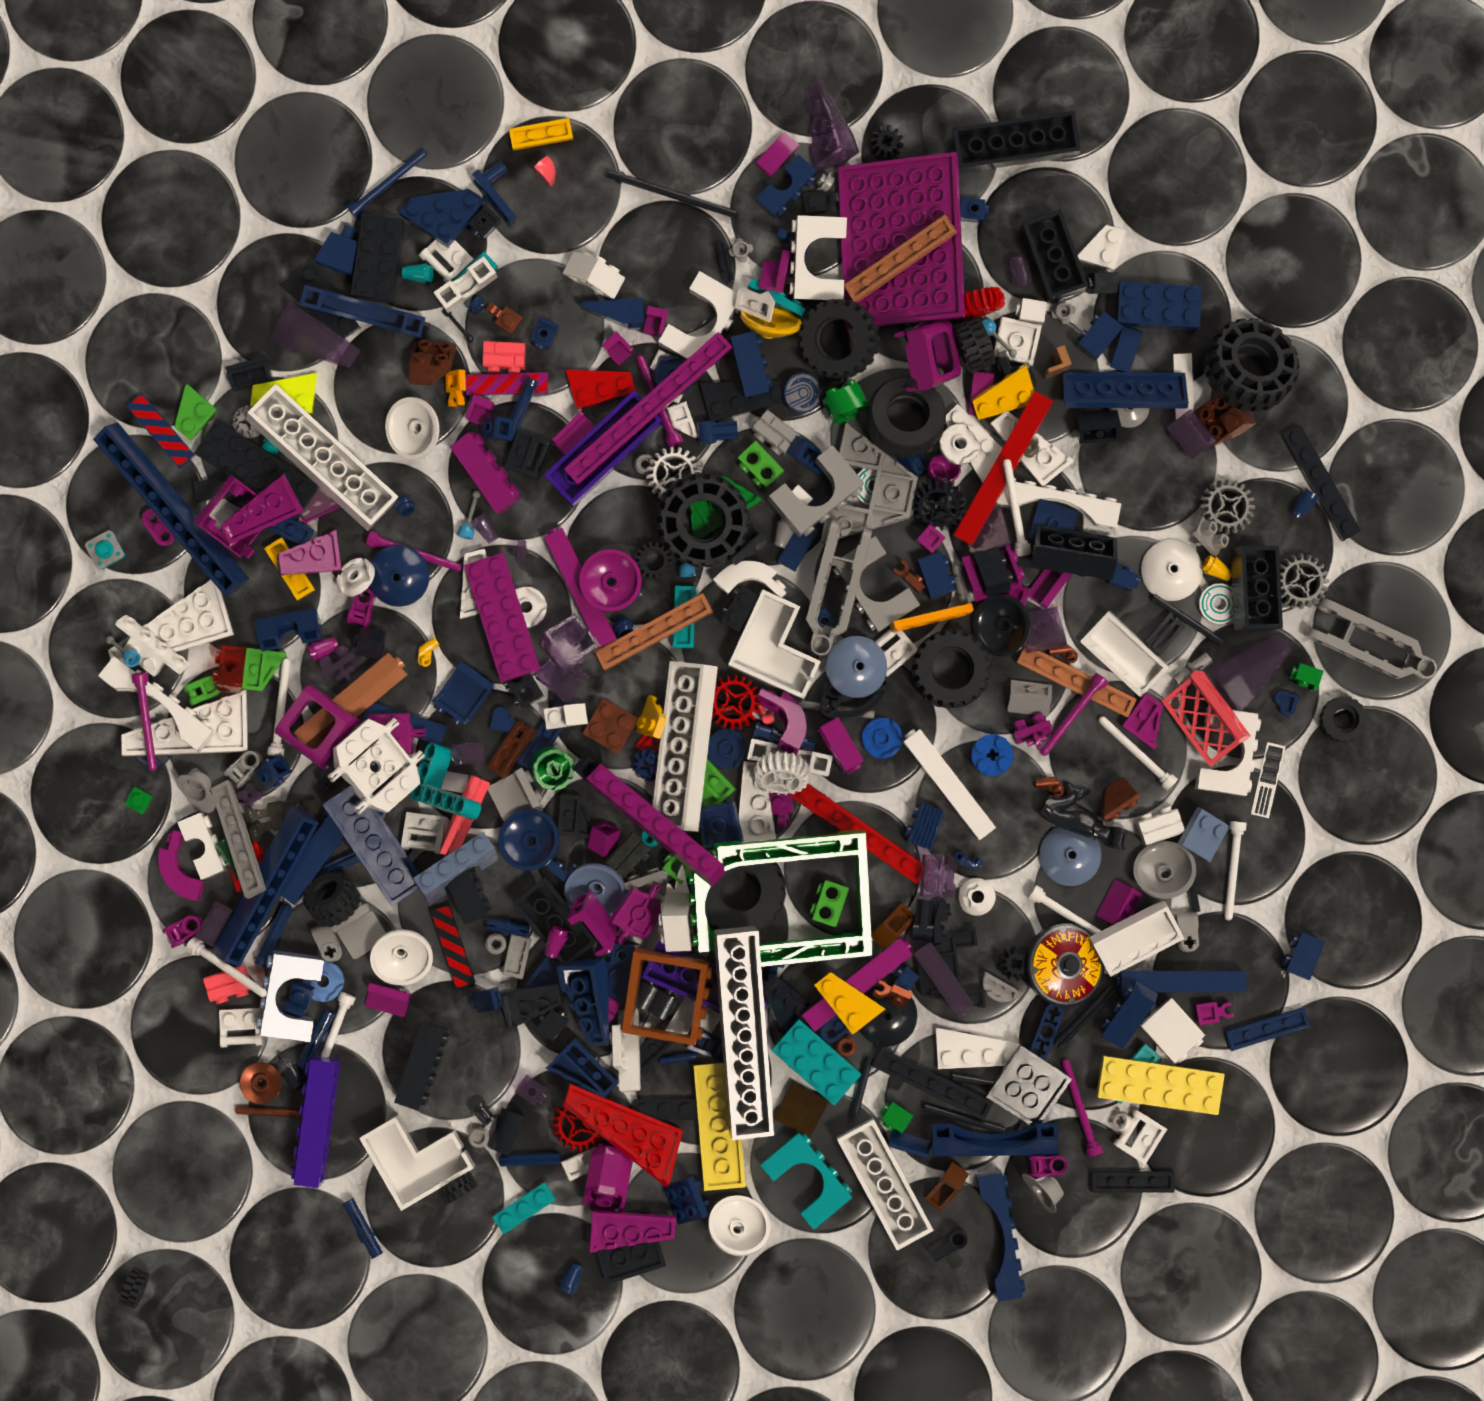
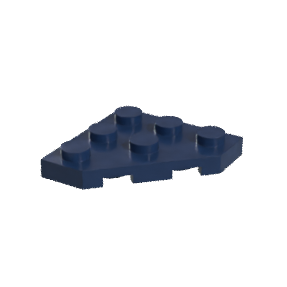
M470 189L412 197L400 210L399 214L402 218L449 248L486 202L485 199Z

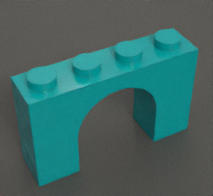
M797 1132L762 1161L760 1166L773 1181L789 1168L800 1163L813 1165L820 1171L823 1177L822 1191L817 1198L800 1211L803 1218L815 1230L852 1198L850 1194L852 1189L845 1181L841 1183L837 1179L839 1174L832 1165L827 1167L823 1162L826 1158L818 1149L816 1151L813 1150L810 1146L812 1141L805 1133L801 1135Z

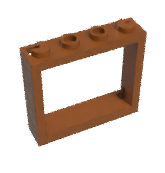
M636 947L633 952L621 1033L695 1046L698 1039H702L704 1030L700 1025L701 1019L705 1020L707 1007H703L704 999L708 1000L710 987H706L707 979L712 977V967H709L710 960ZM643 960L700 970L691 1035L633 1025Z

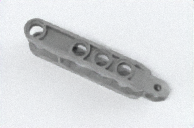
M832 520L806 618L814 632L811 640V649L815 654L821 656L830 652L835 637L847 631L873 531L862 528L854 561L836 557L834 555L843 522ZM831 566L852 570L836 628L823 625L824 628L821 627L818 623V616Z
M1321 599L1318 609L1347 622L1341 638L1329 633L1324 634L1309 626L1305 634L1307 638L1395 679L1410 674L1422 679H1429L1436 674L1437 665L1435 661L1422 655L1418 640L1329 599ZM1354 628H1360L1405 649L1407 657L1403 666L1398 668L1387 663L1388 660L1378 659L1370 655L1366 650L1361 651L1350 646L1351 643L1348 641Z

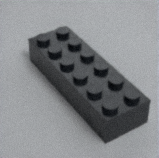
M1075 110L956 127L952 129L951 133L954 152L958 153L959 173L1076 157L1081 151Z

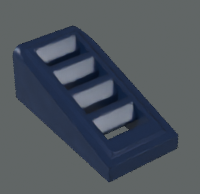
M796 436L788 448L787 454L819 476L822 470L817 465H813L816 458L822 452L807 440Z
M703 1031L702 1039H698L695 1046L684 1044L690 1050L723 1062V1050L721 1049L719 1055L716 1054L720 1043L722 1044V1038ZM704 1038H707L704 1048H701ZM712 1041H715V1044H714V1046H713V1049H712V1051L710 1052V1051H709V1048H710V1046H711V1044H712Z

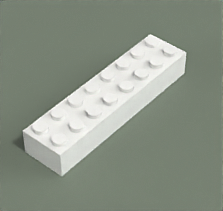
M276 384L247 412L245 419L367 531L397 501L398 496Z
M670 661L664 714L667 720L660 739L653 807L681 830L698 832L718 667Z

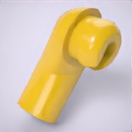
M434 637L419 647L418 662L423 667L431 664V651L440 645Z

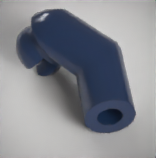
M962 852L955 854V860L961 866L973 871L979 870V867L983 865V862L978 857H974L971 861Z

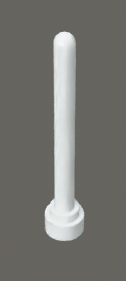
M1009 459L1003 461L1017 539L1014 550L1017 556H1026L1031 554V547L1024 537L1012 464Z
M288 658L282 660L273 743H270V747H268V756L278 757L282 755L284 757L283 744H281L282 738L275 734V729L285 713L290 660Z
M1101 716L1099 718V723L1160 779L1159 782L1162 783L1161 786L1166 791L1176 783L1178 779L1173 774L1165 773L1106 717Z
M1230 821L1229 829H1231L1233 839L1224 914L1226 920L1233 918L1241 835L1244 834L1247 826L1245 822Z
M1035 885L1029 893L1027 899L1032 902L1045 904L1074 924L1087 929L1093 935L1101 932L1095 926L1047 897L1046 893L1038 885Z
M193 937L187 943L186 950L192 955L203 956L259 996L265 997L267 995V991L207 950L203 941L199 938Z
M340 992L337 999L339 1001V1009L321 1053L322 1057L330 1056L346 1011L350 1009V1006H353L356 997Z

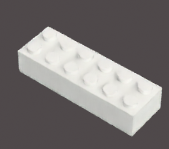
M873 1117L836 1137L896 1250L934 1231Z

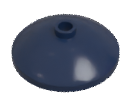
M392 545L379 551L371 561L375 569V576L370 584V588L374 595L383 603L395 607L407 606L419 600L426 592L430 580L429 567L424 557L415 549L405 545ZM395 573L400 575L401 579L399 581L393 578Z
M523 809L509 816L503 823L498 838L499 849L506 862L514 868L523 871L538 870L550 863L558 851L560 842L559 831L553 819L546 813L536 809ZM532 838H535L536 840L534 845H530V840Z

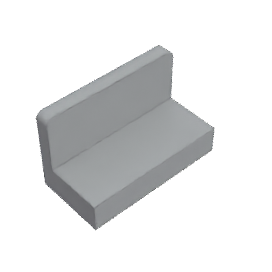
M1011 680L1008 712L1049 715L1052 700L1051 684Z

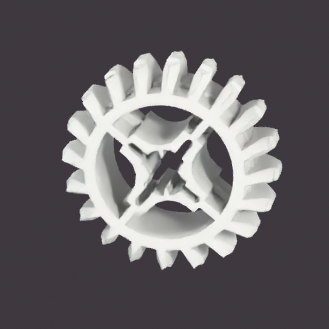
M670 447L669 454H667L665 449H662L664 456L661 457L656 453L655 457L658 460L650 459V463L654 467H647V470L652 472V474L646 475V479H653V481L648 483V486H656L652 493L655 494L660 491L659 499H662L664 492L667 490L664 487L677 481L674 477L671 479L668 477L670 476L669 469L673 472L679 471L677 474L678 479H682L681 475L687 467L690 468L691 474L701 473L700 470H695L700 464H692L696 457L691 456L689 459L687 458L689 456L688 450L682 455V448L679 447L677 453H674V448ZM679 459L683 463L678 466H671L666 460ZM660 465H662L666 471V476L659 483L657 471Z
M777 751L774 754L769 752V755H763L762 758L758 759L754 767L755 782L758 783V787L763 788V791H769L770 794H795V791L801 792L809 783L810 768L805 759H802L801 756H795L794 753L788 754L786 751L784 753Z

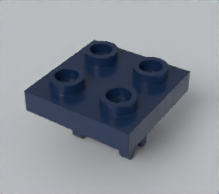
M694 1177L671 1182L667 1187L663 1186L666 1198L672 1208L673 1216H676L678 1225L709 1216L705 1208L709 1201L702 1200L698 1190V1186L702 1183L700 1180L695 1182Z

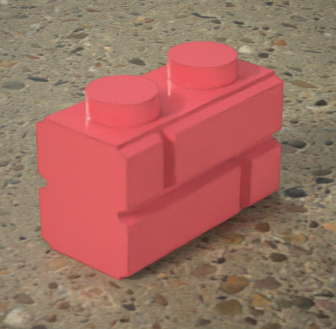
M484 341L483 367L488 372L498 373L500 369H508V373H520V370H525V343Z
M246 965L235 968L249 978ZM226 972L203 978L209 1001H216V1004L229 1001L228 996L235 994L236 998L248 995V990H250Z

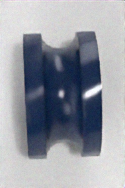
M482 296L477 297L467 307L469 310H473L472 314L474 316L483 311L488 305L487 302L482 301Z

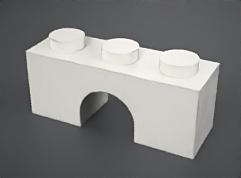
M484 256L469 266L467 272L453 282H447L434 292L447 313L497 278L496 272Z
M198 813L177 822L185 841L189 842L194 839H200L205 845L203 856L193 860L201 880L227 870L226 865L228 864L224 853L221 854L218 849L220 842L217 835L212 834L210 829L212 822L208 815L205 816L204 813Z

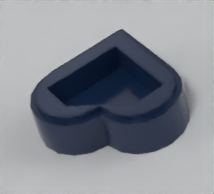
M1286 691L1276 692L1273 696V702L1279 707L1280 714L1286 717L1294 714L1299 695Z
M496 708L493 712L490 729L510 732L515 725L514 719L509 717V712L506 708Z

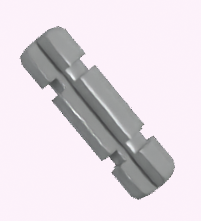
M955 565L952 567V572L955 575L960 605L969 604L971 599L967 593L969 590L965 575L963 576V565Z

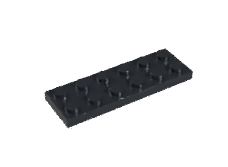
M217 419L194 452L195 455L227 476H234L257 495L285 474L303 508L301 513L292 516L297 521L320 488L316 483Z

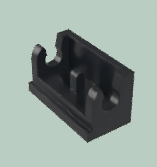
M265 356L225 367L230 386L234 392L253 387V385L274 381L269 361Z

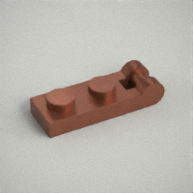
M522 720L517 721L487 768L505 779L528 743L536 737L537 731L532 727L528 728L527 724Z

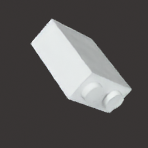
M1170 997L1140 1024L1142 1030L1173 1063L1177 1061L1179 1063L1188 1056L1187 1052L1192 1047L1196 1049L1203 1043L1202 1038L1205 1036Z

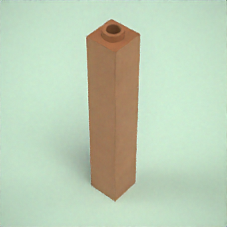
M390 653L386 654L337 695L333 701L351 715L353 714L355 717H358L408 675L403 669L405 664L398 656L394 659ZM322 708L293 733L307 747L315 749L321 745L334 727L335 718L325 708Z

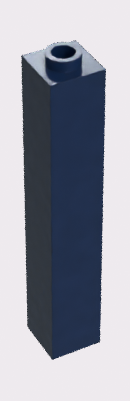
M1121 971L1119 975H1116V988H1119V992H1125L1129 985L1132 987L1136 981L1154 992H1247L1246 971Z

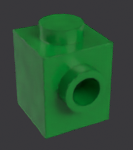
M893 1101L890 1104L885 1103L880 1111V1114H882L881 1120L884 1121L882 1125L891 1131L895 1128L903 1133L913 1118V1114Z

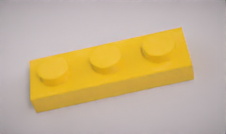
M569 118L509 129L513 151L573 140Z
M281 537L264 549L278 569L277 555L289 550V547ZM306 574L282 576L297 601L315 591Z

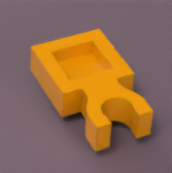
M465 370L450 371L445 375L446 393H450L448 406L465 405L462 391H466Z

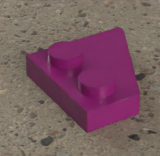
M1145 693L1121 727L1155 750L1163 705Z

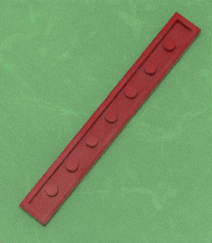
M1036 391L1033 393L954 534L955 537L973 546L1007 486L1003 461L1006 459L1011 461L1014 473L1051 408L1053 400Z
M807 784L806 788L802 789L801 792L795 791V794H792L794 800L837 830H863L866 833V849L915 884L919 883L929 867L811 785Z

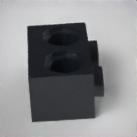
M532 674L522 676L519 682H512L511 680L503 682L506 689L511 688L514 694L511 698L517 707L521 705L525 709L545 697ZM524 689L532 691V697L529 700L521 698V692Z

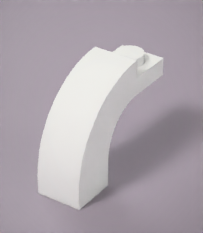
M741 561L737 565L732 564L723 569L713 579V582L727 595L740 583L749 580L764 584L778 597L783 598L786 595L784 591L785 585L778 579L776 581L773 580L777 572L768 565L756 561Z

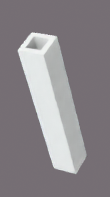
M913 729L904 736L906 740L903 744L976 839L981 840L996 828L924 733L921 730L916 732Z

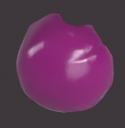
M942 454L933 457L927 465L928 476L933 482L935 477H938L939 481H943V478L946 477L949 483L952 480L955 481L961 473L960 465L950 463Z

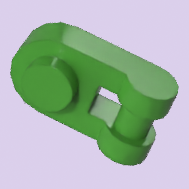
M208 676L183 688L190 697V705L195 706L219 695L223 686L220 679ZM197 688H201L202 695H197Z

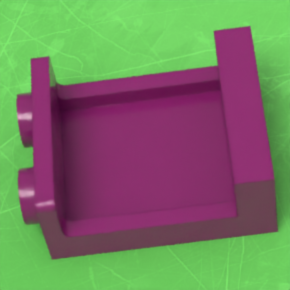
M1009 544L1005 545V551L1000 552V554L1004 553L1007 562L1005 568L1011 571L1013 582H1010L1012 591L1022 588V579L1025 577L1022 567H1018L1016 564L1018 562L1016 551H1011ZM970 556L962 557L964 573L975 602L986 599L987 595L975 566V561H971Z
M590 890L574 899L567 920L571 925L581 920L586 924L598 940L594 952L596 956L608 954L613 950L619 926L610 921L611 916Z

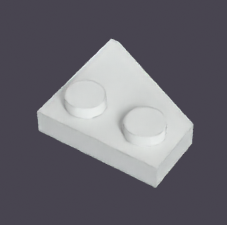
M1106 225L1078 254L1079 260L1114 271L1126 231Z

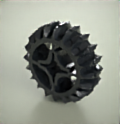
M935 477L933 482L928 478L927 484L922 482L920 488L915 489L912 506L914 510L913 515L918 517L919 523L924 522L925 528L931 524L935 529L939 527L941 532L944 526L950 530L952 524L957 526L959 520L964 518L963 513L967 510L965 506L967 505V499L964 498L965 492L960 491L961 486H954V480L948 483L946 477L943 478V481H939V478ZM948 496L952 497L956 504V507L951 505L952 503L948 501ZM923 501L931 508L930 512L924 507Z

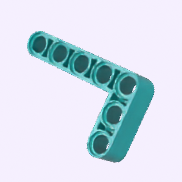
M429 743L424 751L425 757L422 758L418 769L420 784L411 791V798L471 820L477 819L481 812V804L479 802L441 789L451 760V749L435 743Z

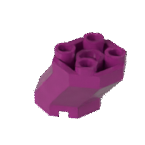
M604 1143L598 1144L597 1148L593 1149L591 1153L582 1204L585 1206L586 1203L590 1204L589 1209L592 1211H614L619 1208V1212L623 1211L633 1161L616 1147H611Z

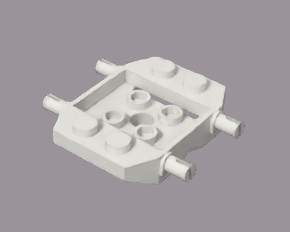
M395 718L386 725H381L367 719L333 748L335 770L328 775L330 781L335 782L337 778L342 776L344 780L353 786L357 796L362 801L354 807V810L359 815L366 808L383 813L389 812L420 784L416 765L425 755L420 750L412 757L407 755L391 735V731L399 725ZM372 761L378 764V771L376 773L370 769ZM399 769L402 770V771H401L398 775H396L389 783H387L380 791H378L375 795L372 794L379 786H381V785H382L388 778H390L397 770H399Z

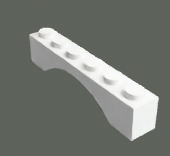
M1014 478L1019 506L1039 501V499L1060 502L1081 512L1094 526L1111 530L1117 528L1121 503H1116L1117 499L1105 497L1104 500L1096 499L1097 495L1085 493L1082 496L1077 495V491L1065 489L1062 492L1056 490L1057 487L1044 485L1043 488L1036 486V483L1031 481H1024V483L1016 482ZM1006 486L995 506L1011 509Z
M113 657L98 675L117 691L138 693L137 687L132 683L131 674L141 671L137 669L134 672L123 662L122 657L119 660ZM147 681V686H145L147 696L157 700L169 710L178 726L180 738L200 753L215 734L211 730L213 726L204 719L199 721L195 718L196 713L189 707L183 709L179 706L180 701L170 694L167 697L163 694L162 691L164 689L157 683L153 682L151 685Z

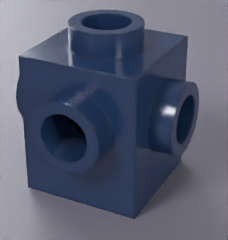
M282 755L271 759V757L265 759L260 763L261 767L255 771L265 789L274 786V788L279 787L285 783L284 778L292 773Z

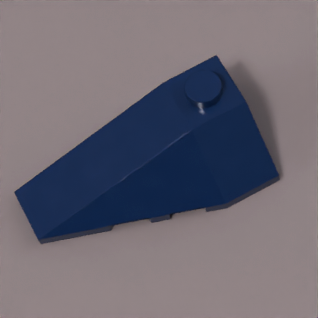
M585 958L558 965L557 972L560 987L563 993L566 992L571 1002L569 1005L572 1010H575L579 1018L578 1024L588 1044L591 1046H607L609 1044V1000L605 958Z

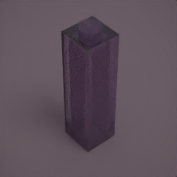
M931 942L926 943L912 953L956 1016L959 1014L964 1016L972 1010L970 1006L973 1005V1002Z

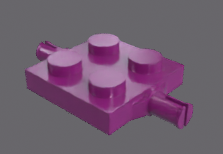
M410 712L368 715V719L381 725L388 724L393 718L397 720L396 722H399V725L391 731V735L407 755L413 754L414 737H426V733H424L426 732L425 728L413 729Z
M654 882L649 891H642L633 885L631 886L610 918L613 924L623 930L616 939L618 943L624 945L629 935L638 936L646 940L658 922L659 913H661V902L663 901L655 897L662 887L659 883Z

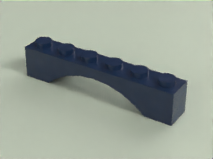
M304 285L299 304L420 338L425 322V317L307 285Z
M1036 1123L1028 1128L1003 1134L971 1132L954 1124H932L931 1133L932 1156L1057 1155L1059 1142L1057 1123Z
M1001 1171L978 1174L976 1178L979 1196L995 1212L1003 1234L1002 1259L993 1277L996 1299L999 1302L1023 1298L1022 1292H1025L1024 1279L1019 1277L1022 1265L1020 1258L1016 1259L1015 1250H1019L1017 1238H1013L1012 1230L1015 1229L1014 1218L1009 1216L1008 1210L1012 1209L1010 1196H1006L1005 1188H1008L1007 1176H1003Z

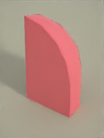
M546 156L534 168L536 174L551 188L555 182L556 170L554 162L549 156Z

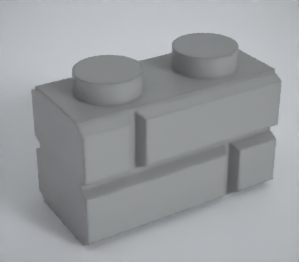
M769 410L763 414L752 428V431L755 433L753 437L761 443L767 442L770 445L769 449L777 456L780 454L785 456L795 437H800L796 431Z

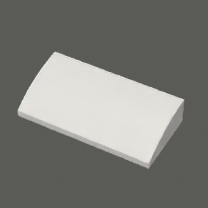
M1110 611L1080 641L1140 698L1169 668L1166 662L1147 647L1139 637Z
M1163 899L1091 936L1090 939L1111 977L1180 942L1184 937Z

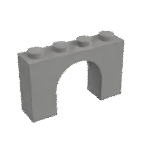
M833 445L815 460L816 465L827 476L832 485V497L827 503L815 507L808 506L802 503L785 483L768 497L769 503L798 537H801L803 534L808 536L815 530L814 525L818 522L823 524L831 517L829 513L834 509L839 511L847 504L845 500L850 496L855 498L862 492L861 488L864 482Z
M876 536L870 539L862 572L869 565L886 555V551ZM857 548L841 558L854 561ZM834 566L835 568L832 570L838 579H843L846 584L843 587L846 591L852 570ZM859 582L855 597L857 601L855 603L856 608L861 614L865 613L868 618L866 620L867 625L871 631L876 630L877 633L890 626L893 621L901 619L920 606L909 588L888 601L876 602L864 595Z

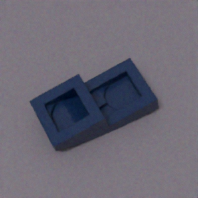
M1123 325L1110 367L1124 372L1131 371L1143 331Z

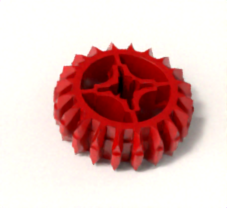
M986 287L965 293V318L955 319L958 321L968 320L975 316L989 315L1002 309L1005 306L1004 293H1002L999 287Z
M734 674L733 681H730L729 675H726L727 682L725 683L719 678L720 686H715L714 713H712V718L716 715L719 717L715 721L716 724H719L721 720L724 721L722 728H726L727 723H730V730H734V724H738V728L742 729L741 722L749 726L748 718L753 721L756 720L752 713H760V710L755 709V706L762 705V702H755L758 694L754 695L753 692L758 690V687L755 686L752 689L749 687L753 683L752 680L745 684V676L741 677V681H737V674ZM728 686H740L746 691L735 695ZM723 690L727 701L717 708V696ZM728 693L734 699H739L740 702H737V704H739L738 708L740 711L733 705L726 707L728 702H730ZM750 696L751 707L745 715L741 708V703ZM727 710H734L740 718L729 719L723 716L722 713Z
M558 1106L555 1110L560 1115H552V1118L557 1119L558 1122H552L551 1126H558V1129L554 1130L553 1134L560 1133L561 1136L557 1138L558 1142L562 1139L566 1140L563 1144L564 1148L570 1143L572 1144L570 1147L571 1151H574L575 1145H578V1151L582 1152V1145H585L586 1149L590 1150V1142L597 1146L598 1143L595 1138L603 1139L601 1135L584 1122L583 1125L585 1127L581 1128L580 1126V1129L577 1128L573 1132L576 1125L574 1120L576 1118L579 1120V1118L569 1113L565 1107L563 1109ZM563 1116L567 1118V1120L572 1125V1129L568 1135L565 1133L563 1129ZM580 1131L592 1135L584 1140L573 1139Z

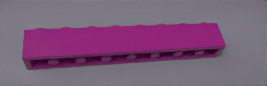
M602 764L586 778L593 790L708 885L713 887L726 873L723 864Z

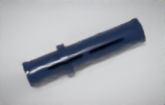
M327 1009L323 1010L317 1024L312 1028L313 1032L310 1042H307L300 1059L296 1063L298 1067L305 1070L307 1062L317 1053L324 1036H327L329 1033L328 1028L336 1015L334 1012ZM323 1022H325V1024H324V1026H323V1028H322V1030H321L319 1036L316 1037L317 1034H318V1032H319V1030H320V1028H321V1026H322V1024H323ZM313 1042H315V1044H314V1046H313V1048H312V1050H311L309 1056L307 1057V1054H308V1052H309V1050H310V1048H311Z
M354 1198L343 1203L342 1205L345 1207L361 1238L360 1242L364 1243L371 1259L381 1255L383 1251L374 1237L376 1234L369 1228Z

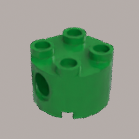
M855 380L847 382L843 388H832L826 392L827 396L824 398L823 404L833 425H836L837 422L842 424L860 416L859 411L862 409L864 413L867 411L868 401L860 385Z
M554 746L540 749L529 762L532 778L540 786L548 790L565 788L573 779L574 770L572 768L574 763L572 758L566 752Z

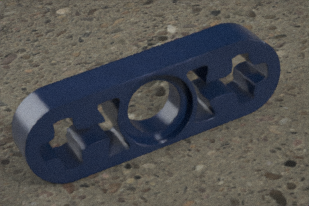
M1048 1004L1045 1007L1029 1048L1032 1052H1034V1048H1039L1041 1042L1037 1041L1038 1037L1043 1041H1049L1048 1045L1043 1043L1042 1050L1045 1052L1043 1055H1039L1043 1059L1047 1058L1064 1014L1061 1006ZM1054 1006L1057 1007L1059 1015H1055L1052 1020L1056 1022L1055 1026L1044 1022L1045 1018L1050 1019L1051 1014L1048 1011L1053 1009ZM1044 1026H1050L1052 1029V1035L1048 1038H1044L1041 1035V1029Z

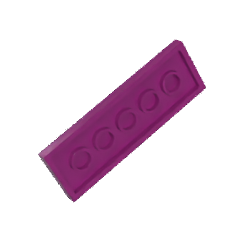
M504 552L464 565L501 683L541 671Z

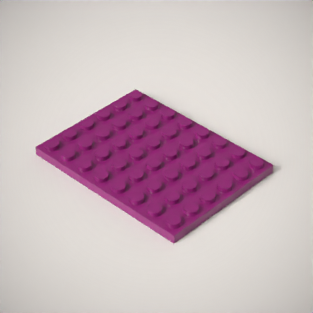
M951 152L838 167L840 217H847L846 238L841 239L844 285L943 215L948 216L957 231V234L857 304L864 306L867 312L873 315L875 318L873 321L875 324H878V327L965 318L958 153ZM844 286V300L853 301ZM845 321V329H854L851 323Z

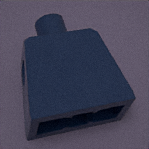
M344 225L341 235L331 232L315 257V262L318 265L353 278L358 242L352 240L356 229Z

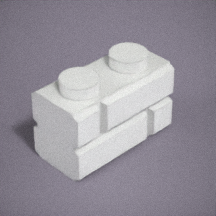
M1170 806L1159 810L1160 814L1152 816V813L1140 816L1141 821L1136 822L1144 846L1184 832L1185 829L1178 809L1172 810Z

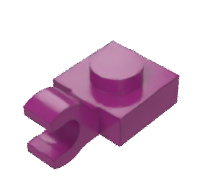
M769 794L772 815L778 814V829L790 827L789 813L794 812L792 794Z

